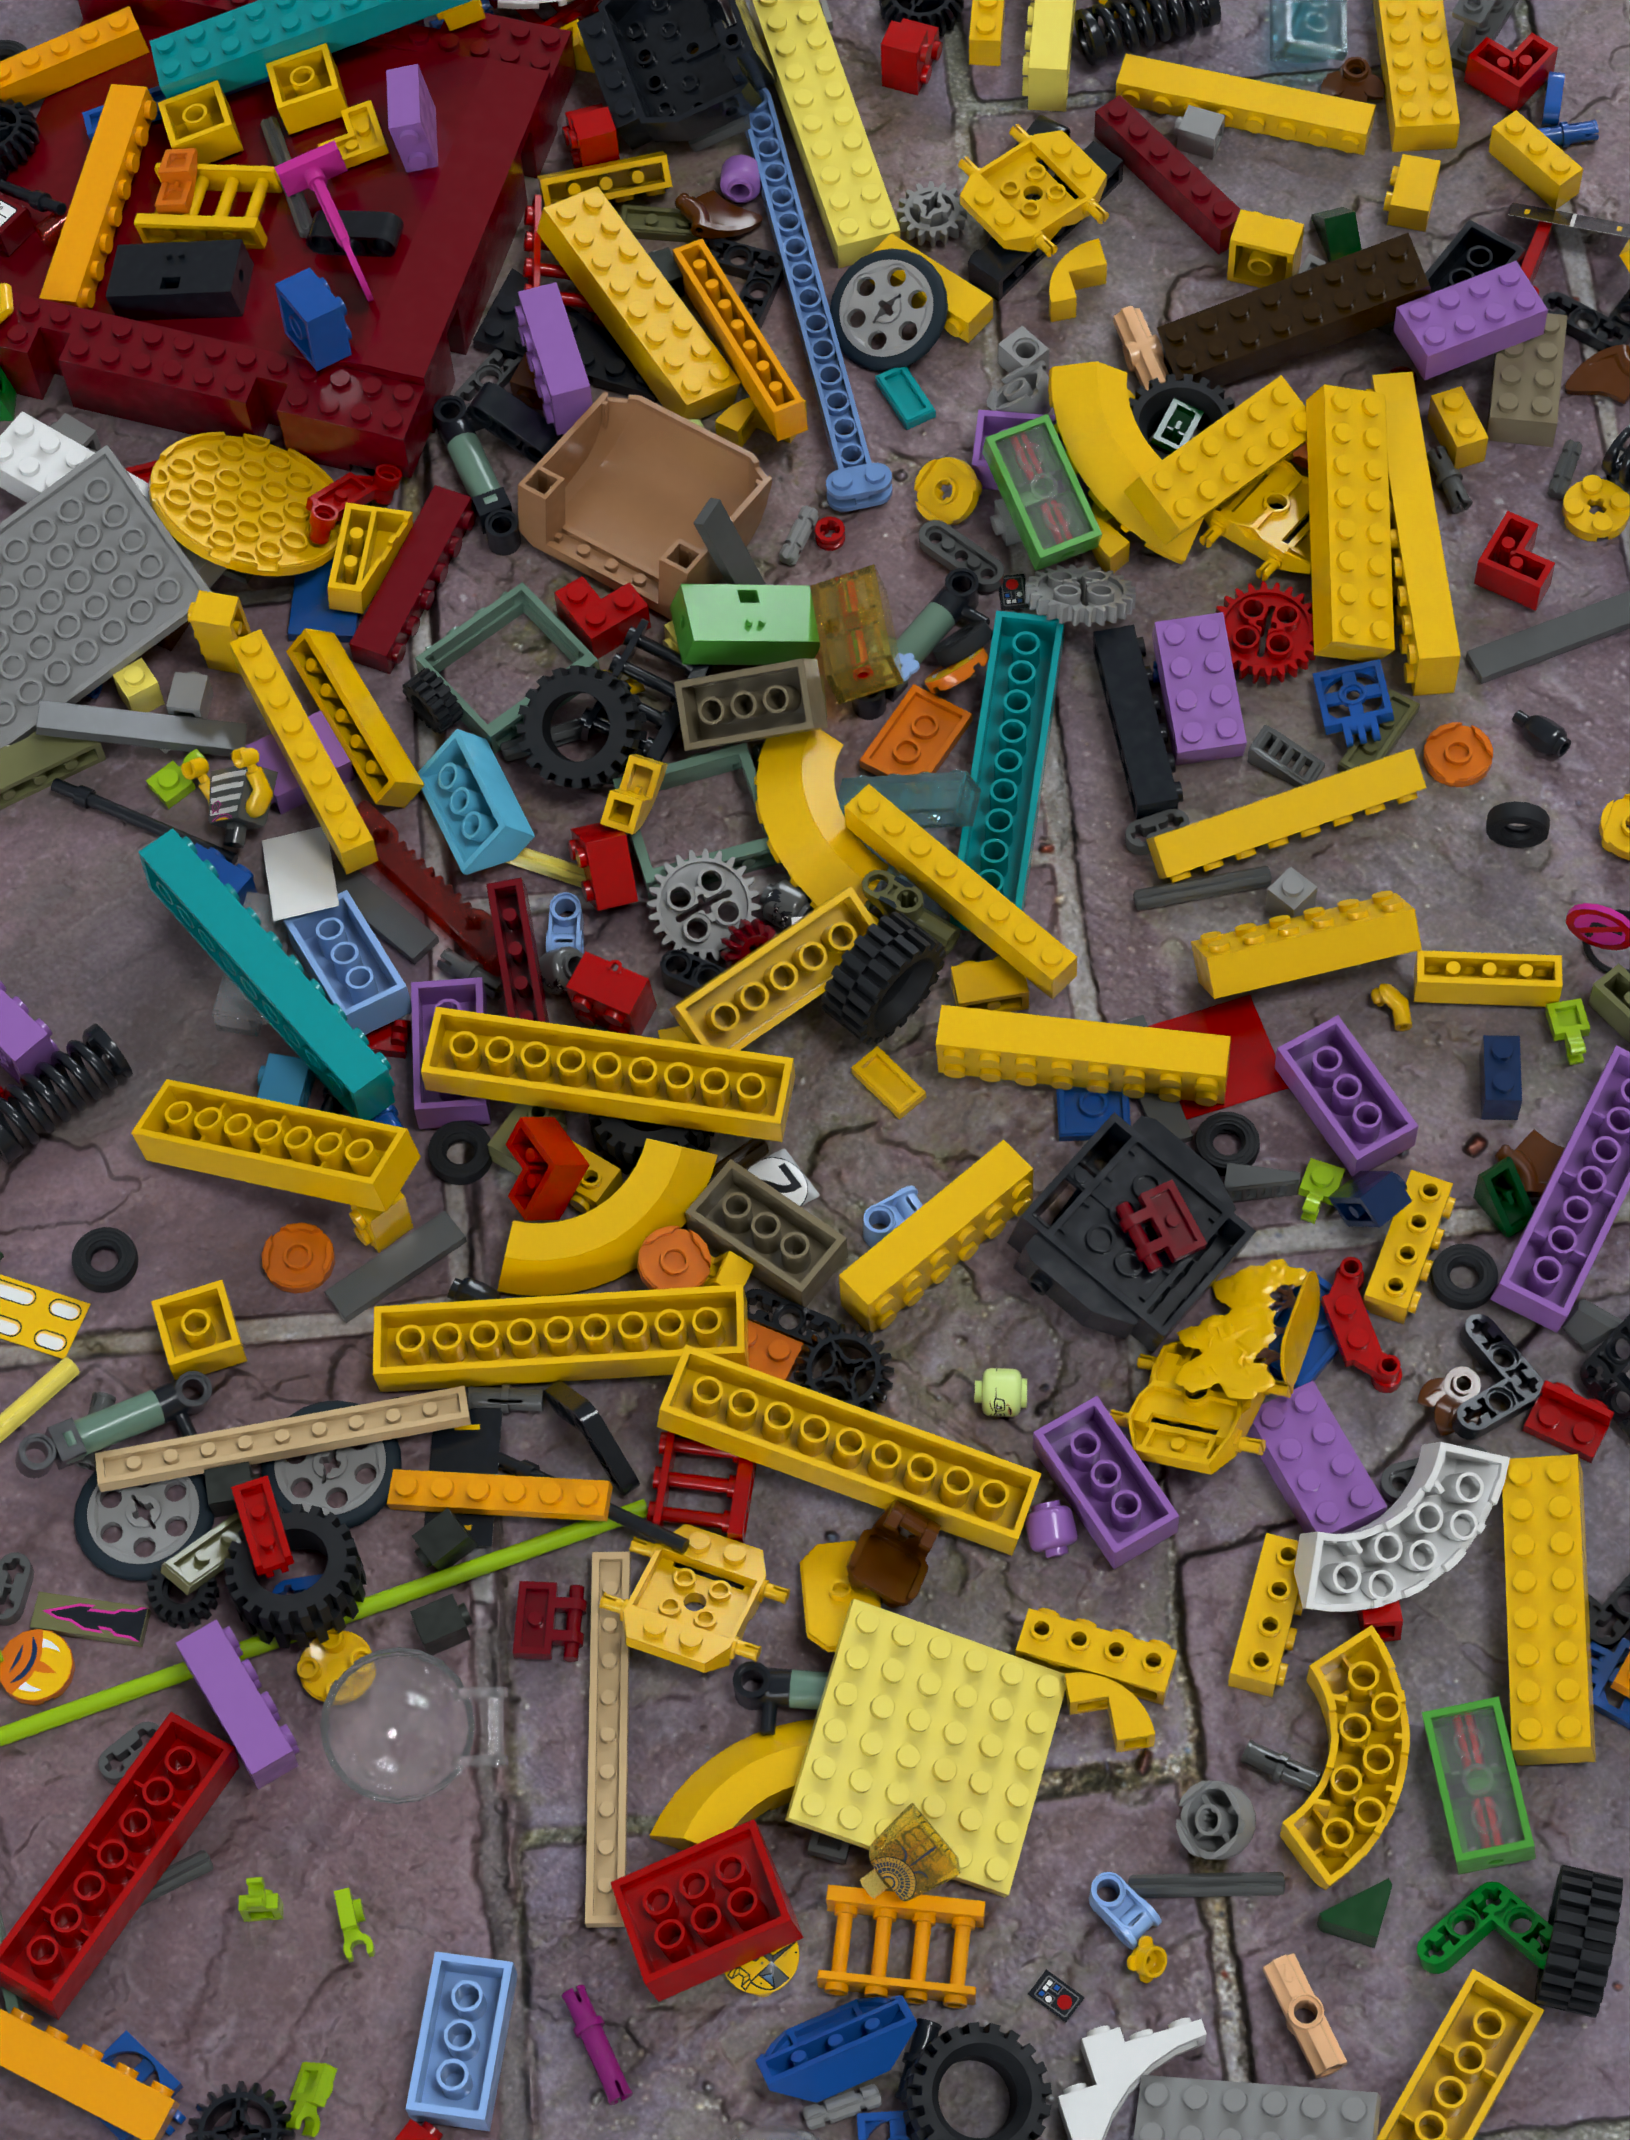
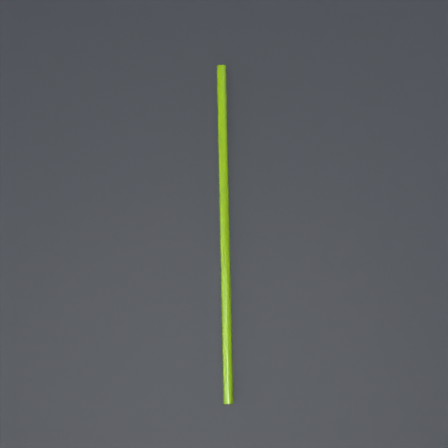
M644 1499L620 1507L637 1516L647 1518L648 1507ZM610 1519L607 1522L582 1520L367 1596L363 1602L355 1601L359 1612L354 1619L345 1616L343 1619L345 1624L357 1621L623 1525ZM259 1635L239 1642V1647L243 1652L239 1659L244 1661L247 1658L250 1659L280 1647L275 1637L269 1645L261 1641ZM291 1640L290 1644L295 1643L297 1641ZM181 1662L0 1727V1747L193 1679V1676L185 1662Z

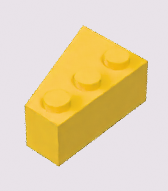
M346 502L328 582L329 609L364 613L381 586L413 526V512Z

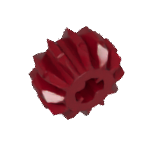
M740 919L739 929L734 926H728L731 933L730 937L721 938L722 944L726 945L727 948L719 953L721 958L727 960L726 968L728 969L772 939L776 933L775 930L769 925L765 926L764 922L759 919H753L751 923L746 919Z

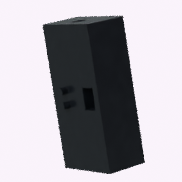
M242 239L118 245L105 297L115 316L137 321L243 317L254 264Z

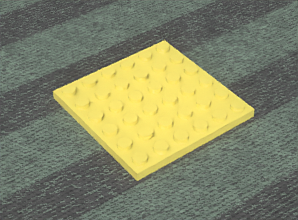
M853 1599L847 1611L785 1821L873 1851L872 1846L878 1840L891 1839L897 1841L894 1837L885 1833L886 1831L891 1832L888 1830L889 1828L893 1830L891 1826L895 1827L894 1822H896L897 1826L906 1829L921 1820H927L920 1823V1825L927 1833L933 1832L931 1837L936 1845H940L942 1840L944 1841L942 1846L930 1856L931 1866L934 1868L933 1870L929 1868L930 1872L1004 1898L1007 1897L1010 1893L1065 1694V1674ZM920 1813L922 1814V1815H920L919 1817H917L916 1819H914V1820H912V1821H910V1822H908V1823H904V1822H906V1821H908V1820H910V1819L916 1817V1816L919 1815ZM914 1826L911 1829L920 1839L926 1836V1833L919 1826ZM895 1830L894 1832L897 1833L895 1834V1836L902 1842V1844L909 1850L911 1855L915 1857L916 1860L919 1859L915 1855L914 1851L910 1849L909 1845L905 1843L901 1836V1832ZM910 1831L905 1833L909 1844L914 1845L918 1842L913 1833ZM929 1837L923 1840L928 1850L935 1847ZM921 1843L915 1846V1851L922 1856L927 1852ZM949 1847V1849H947L944 1853H942V1854L938 1857V1859L935 1861L936 1857H937L945 1848ZM924 1860L918 1861L921 1867L922 1864L923 1868L926 1866V1862Z

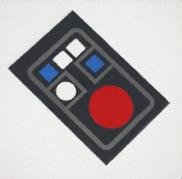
M1024 574L1004 576V582L999 588L1002 610L1029 608L1028 604H1025L1026 583Z
M1047 1969L1028 1993L1030 1997L1064 2022L1068 2021L1085 1998Z

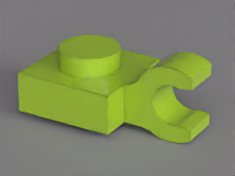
M195 749L184 758L183 763L197 757L204 759L205 757L198 749ZM174 760L146 780L148 787L168 809L196 789L192 781L194 779H186L182 774L181 765L178 766Z
M1582 998L1546 1004L1545 1013L1553 1041H1565L1569 1065L1584 1063L1582 1054L1586 1053V1047L1582 1037L1589 1036L1590 1025Z
M1310 1158L1298 1195L1306 1197L1302 1208L1301 1220L1315 1224L1322 1203L1333 1206L1328 1197L1340 1188L1345 1174L1344 1168Z
M263 1877L246 1878L249 1895H239L238 1911L244 1922L282 1920L283 1902L279 1894L265 1889Z
M349 1887L334 1891L340 1925L344 1935L343 1950L347 1960L354 1962L353 1949L359 1944L366 1946L369 1957H374L375 1946L371 1938L367 1934L362 1933L359 1923L366 1921L361 1898L354 1899Z
M302 2062L289 2099L295 2105L290 2112L292 2117L286 2123V2128L299 2130L304 2119L305 2127L302 2135L305 2137H315L318 2134L320 2118L317 2113V2107H325L327 2099L333 2091V2081L338 2070L337 2068L327 2063Z

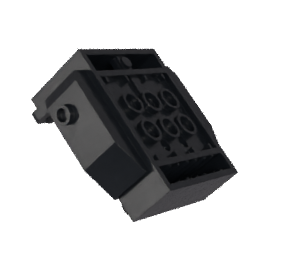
M603 0L597 6L599 12L577 22L615 128L632 150L653 140L655 142L692 141L755 111L762 99L758 90L775 83L776 79L745 0H728L737 22L733 25L719 0ZM699 48L696 53L691 54L692 50ZM651 55L647 61H643L645 56ZM661 81L658 87L653 88L654 83Z
M1114 1112L1021 1215L1007 1243L1020 1253L1013 1268L1028 1279V1285L1036 1293L1042 1296L1046 1294L1082 1326L1122 1339H1126L1131 1334L1149 1351L1154 1353L1244 1250L1256 1231L1234 1213L1236 1207L1214 1167L1156 1119L1141 1116L1131 1127ZM1102 1160L1106 1163V1166L1102 1170H1098L1095 1167V1161ZM1173 1179L1205 1238L1207 1246L1174 1263L1171 1262L1166 1251L1157 1254L1163 1268L1150 1273L1145 1263L1139 1262L1135 1254L1137 1248L1129 1233L1123 1232L1119 1224L1121 1220L1117 1218L1115 1208L1121 1203L1128 1201L1134 1213L1142 1210L1143 1208L1137 1199L1139 1195ZM1071 1184L1076 1188L1075 1192L1051 1225H1049L1040 1216L1063 1190ZM1150 1221L1141 1225L1150 1242L1158 1239Z

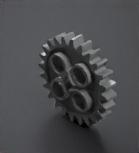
M1070 564L1069 568L1065 569L1057 565L1056 570L1046 567L1044 572L1036 571L1035 576H1029L1028 582L1025 585V604H1029L1030 610H1036V615L1047 614V620L1057 618L1060 624L1072 621L1073 626H1077L1079 622H1083L1088 627H1091L1092 622H1096L1104 626L1106 620L1117 623V618L1126 619V614H1132L1133 609H1135L1136 587L1131 586V581L1124 580L1123 575L1113 576L1114 571L1112 570L1103 572L1101 567L1091 570L1087 565L1082 566V568H1076L1073 564Z
M704 848L701 858H697L694 851L689 850L688 861H684L681 856L676 855L675 868L667 863L663 866L667 874L666 877L659 874L655 875L654 879L660 885V888H649L648 893L657 897V899L646 903V907L656 910V913L648 916V922L659 923L653 930V935L664 933L665 938L661 943L662 947L673 943L675 945L673 950L679 949L690 954H698V957L704 960L706 955L711 954L712 959L717 963L719 961V952L727 948L726 945L722 944L721 938H729L731 935L728 926H734L739 929L740 919H746L750 923L753 919H757L751 913L760 911L761 905L752 903V900L760 895V891H749V887L754 883L755 879L754 877L743 879L742 876L747 867L744 865L735 870L733 868L735 857H731L724 863L722 862V851H718L715 858L712 859L709 858L706 848ZM708 874L715 875L720 880V888L715 891H708L702 886L701 879ZM727 890L732 892L731 896L713 903L710 906L709 914L700 910L680 923L676 921V917L694 910L698 905V899H702L704 903H707ZM675 891H683L689 896L690 902L685 907H676L671 903L670 895ZM724 905H730L737 911V918L734 921L725 922L719 917L718 909ZM691 922L702 923L706 928V935L699 939L691 937L687 932V926Z

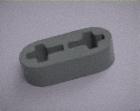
M1168 809L1135 820L1126 829V847L1135 855L1150 854L1147 841L1141 842L1139 838H1135V834L1141 833L1143 837L1148 839L1174 830L1172 827H1168L1169 822H1173L1179 828L1189 825V817L1179 809Z
M19 1552L9 1553L0 1559V1605L5 1604L8 1593L10 1594L9 1600L13 1605V1609L7 1608L4 1614L0 1612V1625L2 1626L12 1625L21 1618L34 1578L32 1564L24 1554ZM20 1564L24 1572L16 1574L12 1585V1578L8 1570H14L16 1565Z
M149 1721L142 1722L109 1746L100 1755L98 1761L99 1770L104 1779L110 1784L117 1785L146 1746H142L141 1737L147 1734L151 1738L160 1726ZM115 1758L119 1762L123 1761V1771L111 1770L110 1762Z

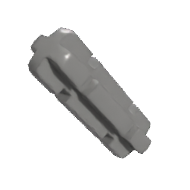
M807 505L801 508L798 514L799 519L795 520L785 540L787 544H784L779 552V560L783 564L793 566L797 563L800 557L798 553L803 551L812 532L811 528L815 526L819 518L818 510Z
M870 2084L860 2088L859 2093L855 2094L853 2090L824 2100V2105L819 2106L818 2103L806 2106L803 2109V2115L808 2128L814 2130L825 2126L826 2121L830 2120L832 2124L861 2113V2109L866 2108L867 2111L878 2108L882 2105V2100L877 2086Z

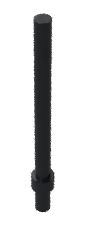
M0 179L1 193L29 203L31 208L40 212L49 211L60 216L65 214L67 210L66 204L52 199L50 194L40 190L31 191Z
M55 778L52 782V791L73 799V803L85 809L92 807L160 837L173 828L181 838L187 836L194 845L198 843L207 849L210 847L215 848L228 862L233 865L237 863L238 854L96 794L94 789L84 785L78 787L59 778Z
M502 1452L496 1453L493 1457L499 1461V1468L515 1476L556 1478L541 1471L539 1465L526 1459L520 1461ZM610 1503L608 1519L684 1554L687 1551L689 1539Z

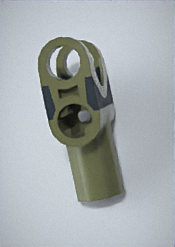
M884 870L871 871L864 877L862 891L868 899L864 906L869 912L874 906L884 916L887 915L888 917L892 912H897L898 914L901 912L945 947L946 955L952 951L960 937L961 929L923 907V895L917 887ZM874 880H883L888 884L887 888L880 892L870 890L868 885Z

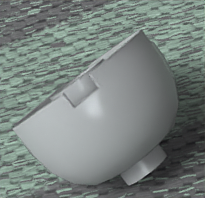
M1033 364L1025 365L1001 379L1005 385L998 392L993 388L987 398V407L990 411L1049 414L1052 408L1049 405V376L1041 366L1036 369Z
M1200 1781L1191 1786L1180 1800L1179 1806L1183 1808L1181 1820L1176 1819V1829L1181 1843L1190 1854L1207 1860H1225L1240 1854L1251 1842L1256 1830V1813L1252 1802L1241 1789L1224 1781Z

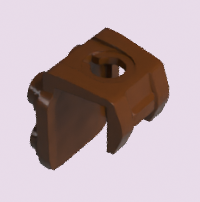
M895 1499L877 1518L871 1529L864 1530L858 1538L846 1566L849 1582L858 1589L867 1588L881 1596L883 1603L890 1608L910 1605L918 1595L928 1572V1564L925 1559L936 1540L941 1525ZM899 1526L903 1527L904 1529L908 1530L914 1535H908L907 1538L902 1536L900 1534L901 1529Z

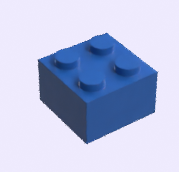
M308 268L275 284L285 334L316 371L352 355L349 340H352V334L344 317L348 314L347 308L339 296L335 298L331 293L330 287L323 277L319 278L311 268Z

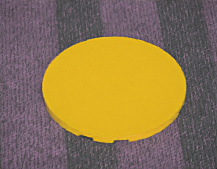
M207 432L176 441L160 454L158 461L153 466L148 486L149 499L153 510L172 537L193 553L212 563L253 575L290 576L321 567L335 555L342 519L336 522V526L331 530L329 541L326 544H316L309 539L310 511L305 508L308 497L334 481L316 463L292 448L286 451L271 445L270 439L243 433V437L225 436V432Z

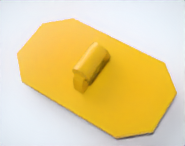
M854 1540L816 1544L799 1562L807 1638L827 1652L836 1651L847 1611L853 1599L881 1608L879 1595L867 1588L858 1589L851 1585L848 1580L846 1566L856 1544Z

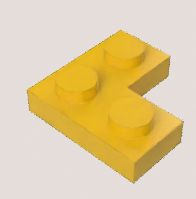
M371 100L341 110L348 133L317 144L320 147L335 140L347 169L389 153Z

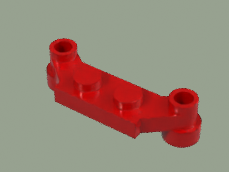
M381 464L376 467L374 476L354 475L352 472H349L308 497L305 508L310 511L309 539L316 544H326L329 541L331 530L336 526V522L343 518L346 502L365 505L374 499L379 504H390L395 490L400 486L401 470L391 464Z
M1347 1257L1342 1260L1337 1268L1330 1293L1322 1296L1321 1304L1345 1367L1355 1366L1371 1376L1372 1385L1376 1390L1382 1393H1392L1401 1384V1364L1396 1356L1387 1355L1382 1351L1360 1295L1365 1278L1362 1263L1355 1257Z

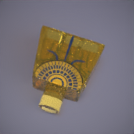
M911 1803L871 1843L869 1858L874 1869L863 1876L860 1881L872 1898L877 1897L891 1887L897 1896L905 1902L957 1877L960 1874L959 1857L914 1803Z

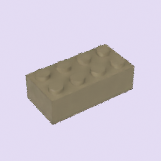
M1547 313L1544 334L1494 354L1486 432L1489 437L1488 441L1553 447L1558 422L1567 315Z
M802 658L674 682L685 751L705 750L828 728L817 659Z
M731 1159L685 1212L688 1231L690 1229L697 1233L705 1243L721 1254L732 1251L752 1263L754 1267L750 1273L789 1301L803 1307H807L848 1257L846 1237Z

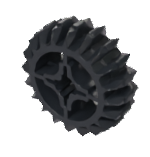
M879 0L880 14L882 19L885 20L887 28L891 20L901 23L902 19L905 18L939 27V35L944 37L946 30L953 31L955 23L960 22L964 9V0Z
M8 99L6 102L0 100V172H3L5 175L12 168L18 169V165L21 162H28L27 156L36 153L34 146L40 143L38 138L40 134L39 126L33 113L21 102L15 103L12 99Z
M842 1323L838 1326L839 1334L835 1335L832 1334L829 1326L825 1327L824 1333L826 1338L823 1340L816 1333L812 1334L811 1340L815 1347L813 1348L808 1344L801 1346V1351L808 1358H796V1366L804 1370L794 1372V1380L804 1382L799 1386L821 1394L823 1393L819 1389L822 1388L826 1390L839 1389L848 1399V1401L843 1402L877 1413V1407L873 1400L885 1404L887 1396L880 1390L890 1391L893 1389V1383L884 1379L894 1376V1368L884 1366L892 1360V1356L890 1353L879 1354L885 1347L884 1342L880 1340L871 1345L874 1333L868 1331L861 1338L859 1337L860 1326L858 1325L853 1326L851 1334H846L845 1324ZM840 1347L857 1349L864 1353L868 1359L864 1360L862 1357L850 1359L845 1356ZM829 1351L832 1365L826 1371L821 1372L822 1376L813 1379V1372L817 1362ZM838 1359L847 1372H854L850 1373L849 1382L851 1389L848 1388L847 1382L843 1380L842 1376H834L838 1375ZM875 1369L872 1385L859 1397L856 1388L857 1381L867 1376V1371Z
M239 2081L236 2085V2092L232 2093L228 2084L222 2085L223 2096L217 2098L215 2093L208 2092L207 2097L211 2104L208 2107L200 2103L197 2104L196 2110L202 2116L201 2119L194 2117L188 2121L190 2127L197 2131L190 2132L185 2137L186 2140H234L233 2138L239 2137L242 2124L248 2135L243 2136L241 2140H293L296 2134L294 2130L286 2128V2123L290 2121L292 2116L291 2114H283L287 2105L283 2100L275 2101L276 2094L272 2089L262 2094L261 2085L254 2083L249 2092H247L244 2081ZM248 2108H254L265 2113L270 2118L272 2128L263 2129L261 2125L251 2124L250 2117L247 2114ZM232 2111L228 2123L223 2126L214 2127L223 2115Z

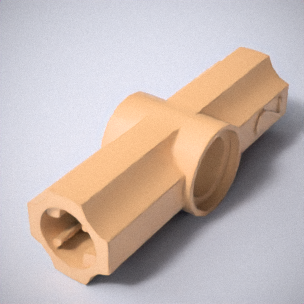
M1133 306L1122 308L1118 314L1114 315L1113 323L1123 344L1125 362L1130 372L1135 371L1140 385L1148 391L1150 380L1158 378L1160 384L1166 381V375H1169L1164 364L1162 346L1157 335L1151 334L1140 308H1134Z
M1285 1954L1264 1966L1263 1972L1286 2017L1287 2028L1295 2036L1315 2079L1327 2077L1346 2066L1347 2060L1324 2015L1323 2004L1314 1995L1295 1954ZM1302 2008L1308 2009L1315 2015V2020L1307 2024L1301 2023L1296 2019L1294 2012Z

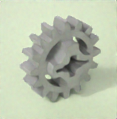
M929 181L927 188H923L918 183L916 184V192L907 189L905 191L906 199H899L897 221L899 222L900 231H907L908 240L917 237L918 245H922L925 240L930 241L931 247H935L937 240H941L946 245L948 244V236L957 239L959 237V229H965L967 211L960 204V196L957 197V189L953 188L947 191L946 183L944 182L939 188L934 187L933 181Z

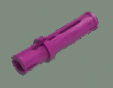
M585 1985L576 1986V1992L571 1988L561 1996L575 2023L573 2031L576 2038L582 2039L608 2097V2102L610 2105L618 2104L617 2099L620 2098L621 2102L630 2098L633 2092L628 2086L602 2028L605 2024L602 2016H597L586 1992Z

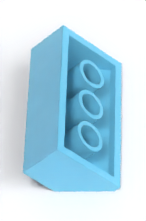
M456 729L417 772L424 783L422 791L463 874L468 875L514 860L535 837L487 739Z

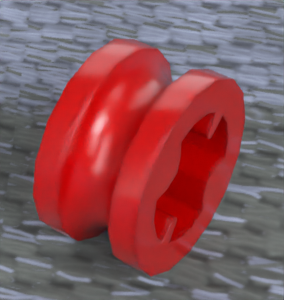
M827 516L817 522L815 526V541L821 549L834 551L843 546L845 542V526L839 518ZM829 530L835 531L831 537L825 536V534L829 533Z

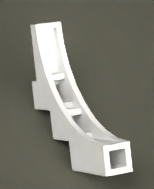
M1190 2018L1178 2019L1168 2024L1169 2029L1153 2033L1152 2029L1142 2030L1132 2034L1130 2041L1127 2042L1124 2041L1120 2027L1110 2030L1109 2026H1100L1086 2033L1087 2037L1081 2040V2051L1093 2086L1087 2087L1086 2083L1075 2084L1064 2089V2095L1058 2096V2109L1068 2140H1105L1111 2123L1128 2096L1141 2084L1142 2075H1150L1176 2056L1205 2045L1207 2033L1202 2019L1191 2021Z

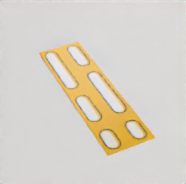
M0 1274V1339L64 1359L91 1304Z

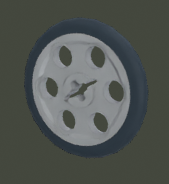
M892 248L875 251L860 258L850 266L838 281L830 305V313L841 351L855 364L876 371H888L893 368L906 367L917 362L927 354L941 335L948 311L947 291L942 277L935 267L921 255L908 250ZM897 270L905 271L906 278L904 283L898 287L892 286L890 282L892 274ZM866 280H873L875 282L873 293L869 296H862L860 294L861 284ZM918 292L926 293V304L919 309L913 308L911 305L912 297ZM886 304L892 306L891 308L894 312L891 316L885 314L883 307ZM857 311H863L866 316L864 324L858 328L852 327L850 324L851 316ZM908 324H915L917 326L916 336L911 340H904L902 338L903 328ZM878 333H884L887 338L885 346L882 349L874 350L871 346L872 338Z
M339 1400L318 1402L301 1408L287 1418L359 1404ZM397 1438L369 1443L363 1450H354L351 1447L308 1454L304 1461L298 1464H291L286 1459L261 1463V1477L268 1475L277 1507L282 1506L284 1513L292 1512V1504H302L305 1513H309L313 1505L321 1507L325 1517L329 1512H332L338 1516L341 1525L345 1523L348 1528L361 1525L375 1516L387 1504L393 1469H402L401 1449ZM336 1456L339 1468H332L326 1476V1469L323 1463H330L332 1458ZM363 1468H372L377 1472L374 1481L368 1484L359 1483L356 1480V1475ZM305 1481L312 1484L313 1489L309 1496L298 1498L292 1494L294 1486L299 1482ZM334 1492H343L348 1496L346 1504L340 1508L330 1507L327 1504V1500Z
M95 1470L82 1487L77 1499L74 1527L76 1539L83 1553L97 1568L121 1579L147 1581L148 1579H154L151 1574L154 1568L159 1571L161 1570V1561L164 1559L166 1561L172 1558L171 1556L176 1555L212 1530L215 1515L212 1514L208 1504L205 1474L154 1482L143 1488L133 1486L100 1492L97 1482V1471ZM172 1486H184L186 1488V1495L183 1499L172 1502L166 1498L167 1491ZM109 1492H118L122 1495L121 1502L114 1508H106L102 1505L103 1497ZM133 1499H136L140 1506L144 1507L147 1511L150 1510V1519L156 1529H153L147 1520L139 1517V1509ZM183 1520L188 1526L184 1534L174 1537L167 1533L171 1522ZM112 1526L120 1527L123 1533L117 1542L107 1543L103 1540V1533L107 1528ZM152 1541L156 1545L153 1554L145 1558L135 1554L139 1543Z

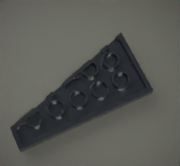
M511 269L473 338L474 348L489 353L497 349L500 350L503 357L513 360L517 359L518 356L523 357L527 351L526 346L521 344L518 333L519 324L514 307L520 305L518 292L524 290V285L528 284V278L523 277L515 269ZM564 306L589 384L629 396V394L643 396L656 403L657 397L612 335L570 306Z

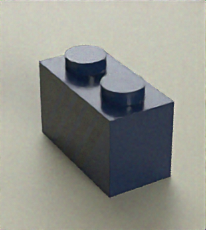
M1483 1035L1479 1053L1481 1119L1518 1120L1522 1104L1520 1036Z
M1359 1171L1328 1197L1348 1227L1380 1228L1412 1202V1199L1406 1192L1407 1185L1398 1174L1393 1173V1171Z

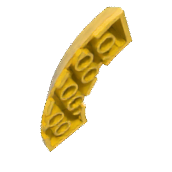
M1098 361L1052 367L1049 370L1048 392L1049 405L1054 408L1057 422L1054 428L1057 434L1061 436L1067 450V457L1075 474L1079 473L1089 487L1088 495L1103 512L1107 509L1122 524L1120 528L1125 533L1130 530L1146 542L1144 544L1145 547L1162 557L1182 565L1188 556L1204 518L1167 545H1164L1124 493V490L1139 476L1162 461L1148 444L1134 419L1128 398L1127 372Z
M821 729L765 740L757 760L759 761L757 774L754 777L758 798L755 802L759 824L764 825L769 838L766 843L777 863L781 862L791 877L789 882L795 888L800 887L812 900L810 906L815 909L852 886L865 905L868 899L862 891L864 877L874 870L887 871L889 865L872 853L853 832L845 827V817L839 806L834 784L836 761L844 744ZM874 880L869 883V889L874 891L880 880Z
M646 1138L642 1154L628 1179L611 1197L597 1207L573 1218L541 1223L513 1220L497 1291L529 1296L570 1294L608 1283L636 1269L638 1253L647 1236L655 1230L667 1226H679L681 1229L687 1222L685 1212L707 1187L718 1155Z
M815 1719L778 1725L774 1735L767 1734L762 1736L760 1732L754 1733L712 1757L676 1791L660 1814L649 1835L650 1838L679 1850H684L745 1822L756 1819L768 1810L772 1811L789 1803Z

